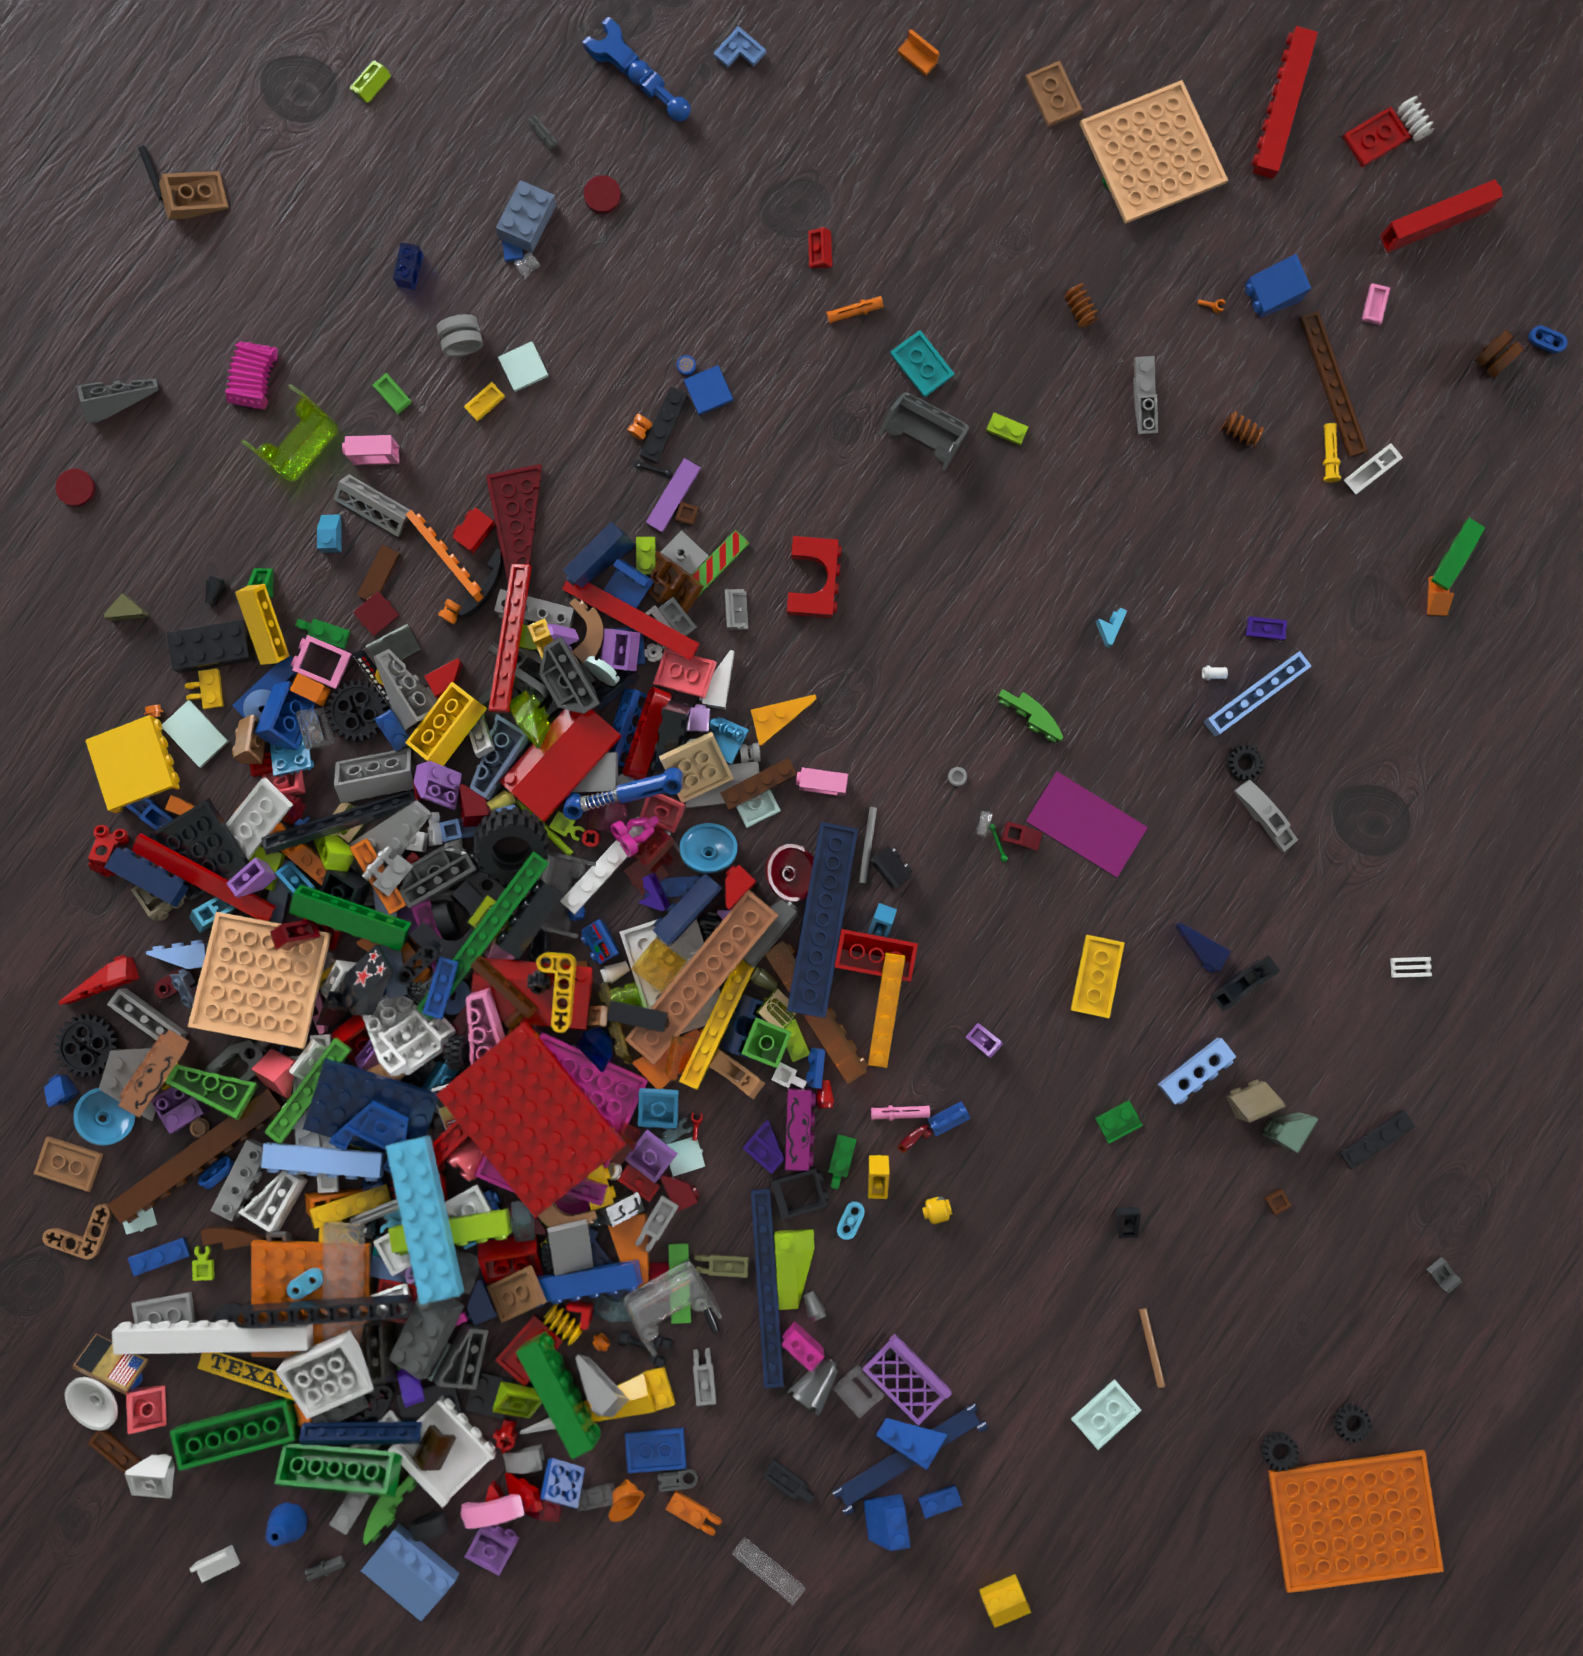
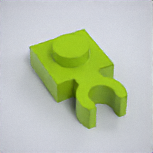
M558 811L549 828L565 837L570 833L576 841H580V838L575 835L576 831H586L581 826L574 827L573 825L576 821L566 818L560 811Z
M210 1245L205 1247V1254L201 1253L200 1246L195 1247L194 1253L198 1260L192 1261L193 1281L215 1279L214 1259H208V1256L211 1254Z

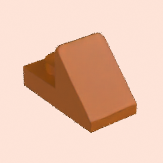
M1430 576L1428 578L1427 615L1447 616L1454 593H1449L1450 588L1446 591L1431 581L1433 576Z
M298 673L290 691L318 705L324 706L331 689Z

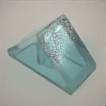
M522 1201L512 1202L511 1228L515 1242L536 1240L533 1214Z
M598 1296L594 1316L610 1322L633 1321L636 1301L619 1298L615 1300L613 1297Z

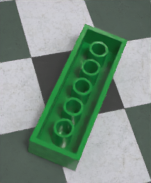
M544 1331L527 1340L516 1351V1354L571 1459H574L594 1448L601 1437V1431L597 1423L593 1422L589 1407L584 1405L580 1390L575 1388L570 1371H566L561 1354L556 1352L553 1338Z
M282 1398L175 1427L170 1431L179 1471L295 1441L301 1433L296 1423L297 1416L292 1405L294 1404L293 1400Z
M283 1443L275 1484L284 1488L395 1497L403 1456L389 1451Z

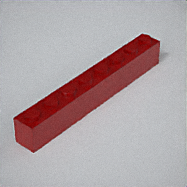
M1296 26L1293 33L1290 32L1287 37L1286 44H1288V49L1284 50L1281 61L1284 62L1283 67H1279L1276 78L1279 81L1273 87L1271 96H1274L1273 102H1269L1266 111L1269 116L1268 119L1264 120L1261 129L1264 131L1263 137H1259L1256 148H1259L1258 154L1254 155L1251 164L1254 166L1252 172L1254 174L1274 179L1279 172L1318 34L1316 31Z

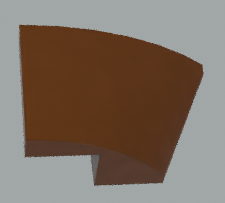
M656 551L655 569H652L651 579L654 582L648 593L659 604H665L674 597L687 614L704 586L673 560Z

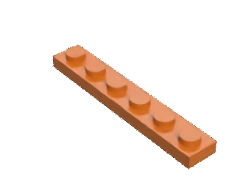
M412 510L406 513V516L474 599L479 602L484 598L480 594L482 590L475 581L471 583L468 579L470 574L464 567L460 569L457 566L459 563L457 558L453 554H447L446 550L448 548L443 541L440 540L438 542L435 539L437 534L433 529L424 526L426 521L420 513L415 515Z

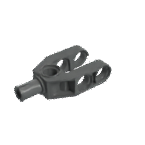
M493 642L488 652L497 657L499 645ZM519 648L513 686L533 700L542 702L549 694L548 689L545 685L522 671L524 667H530L539 673L541 666L538 664L541 665V656L535 651Z
M251 1039L228 1046L204 1069V1072L219 1073L239 1054L242 1060L249 1065L248 1071L239 1079L251 1082L256 1077V1074L251 1069L267 1053L265 1048L270 1042ZM250 1048L254 1049L255 1051L254 1058H251L248 1055V1050Z

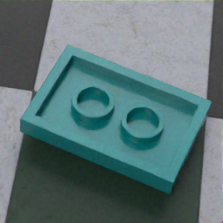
M921 330L890 352L892 358L923 398L954 376V372Z

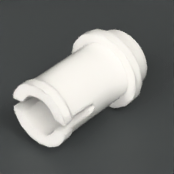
M1206 666L1202 669V678L1207 681L1210 679H1227V667Z

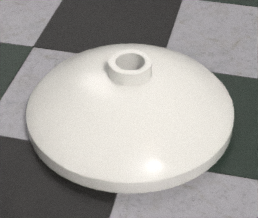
M80 1377L73 1380L67 1386L65 1402L70 1413L79 1423L93 1430H105L116 1421L118 1416L116 1399L103 1383L92 1378Z

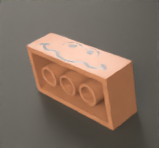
M169 1029L165 1035L161 1033L131 1080L124 1087L119 1096L122 1100L118 1106L140 1117L182 1056L189 1041Z

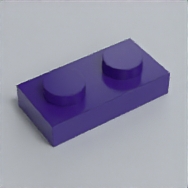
M1249 616L1247 618L1246 637L1285 640L1287 620Z

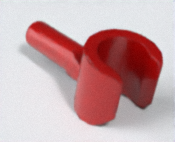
M693 1112L691 1115L693 1123L692 1140L697 1141L698 1128L703 1121V1115L701 1113V1118L695 1120Z

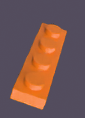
M367 838L349 848L363 872L378 857ZM383 864L377 869L381 874L385 870ZM372 875L368 880L389 915L407 905L397 887L387 897L373 886L377 878Z

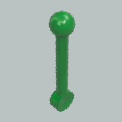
M991 824L990 829L999 848L1001 861L1007 862L1008 856L1003 851L994 824Z

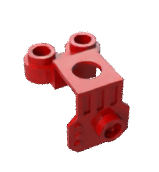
M98 825L93 831L96 840L88 857L90 862L88 866L90 870L103 876H116L117 874L104 867L110 858L112 850H116L117 847L124 846L129 842V835L124 829H117L111 834L107 826ZM98 847L107 848V853L100 856L96 854V850Z

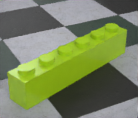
M509 1208L448 1218L453 1242L457 1246L467 1245L468 1241L476 1240V1243L487 1242L488 1238L495 1237V1240H502L512 1233ZM403 1225L389 1228L391 1252H398V1255L409 1254Z

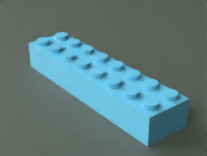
M427 1135L386 1146L420 1305L459 1296L464 1292L431 1137Z

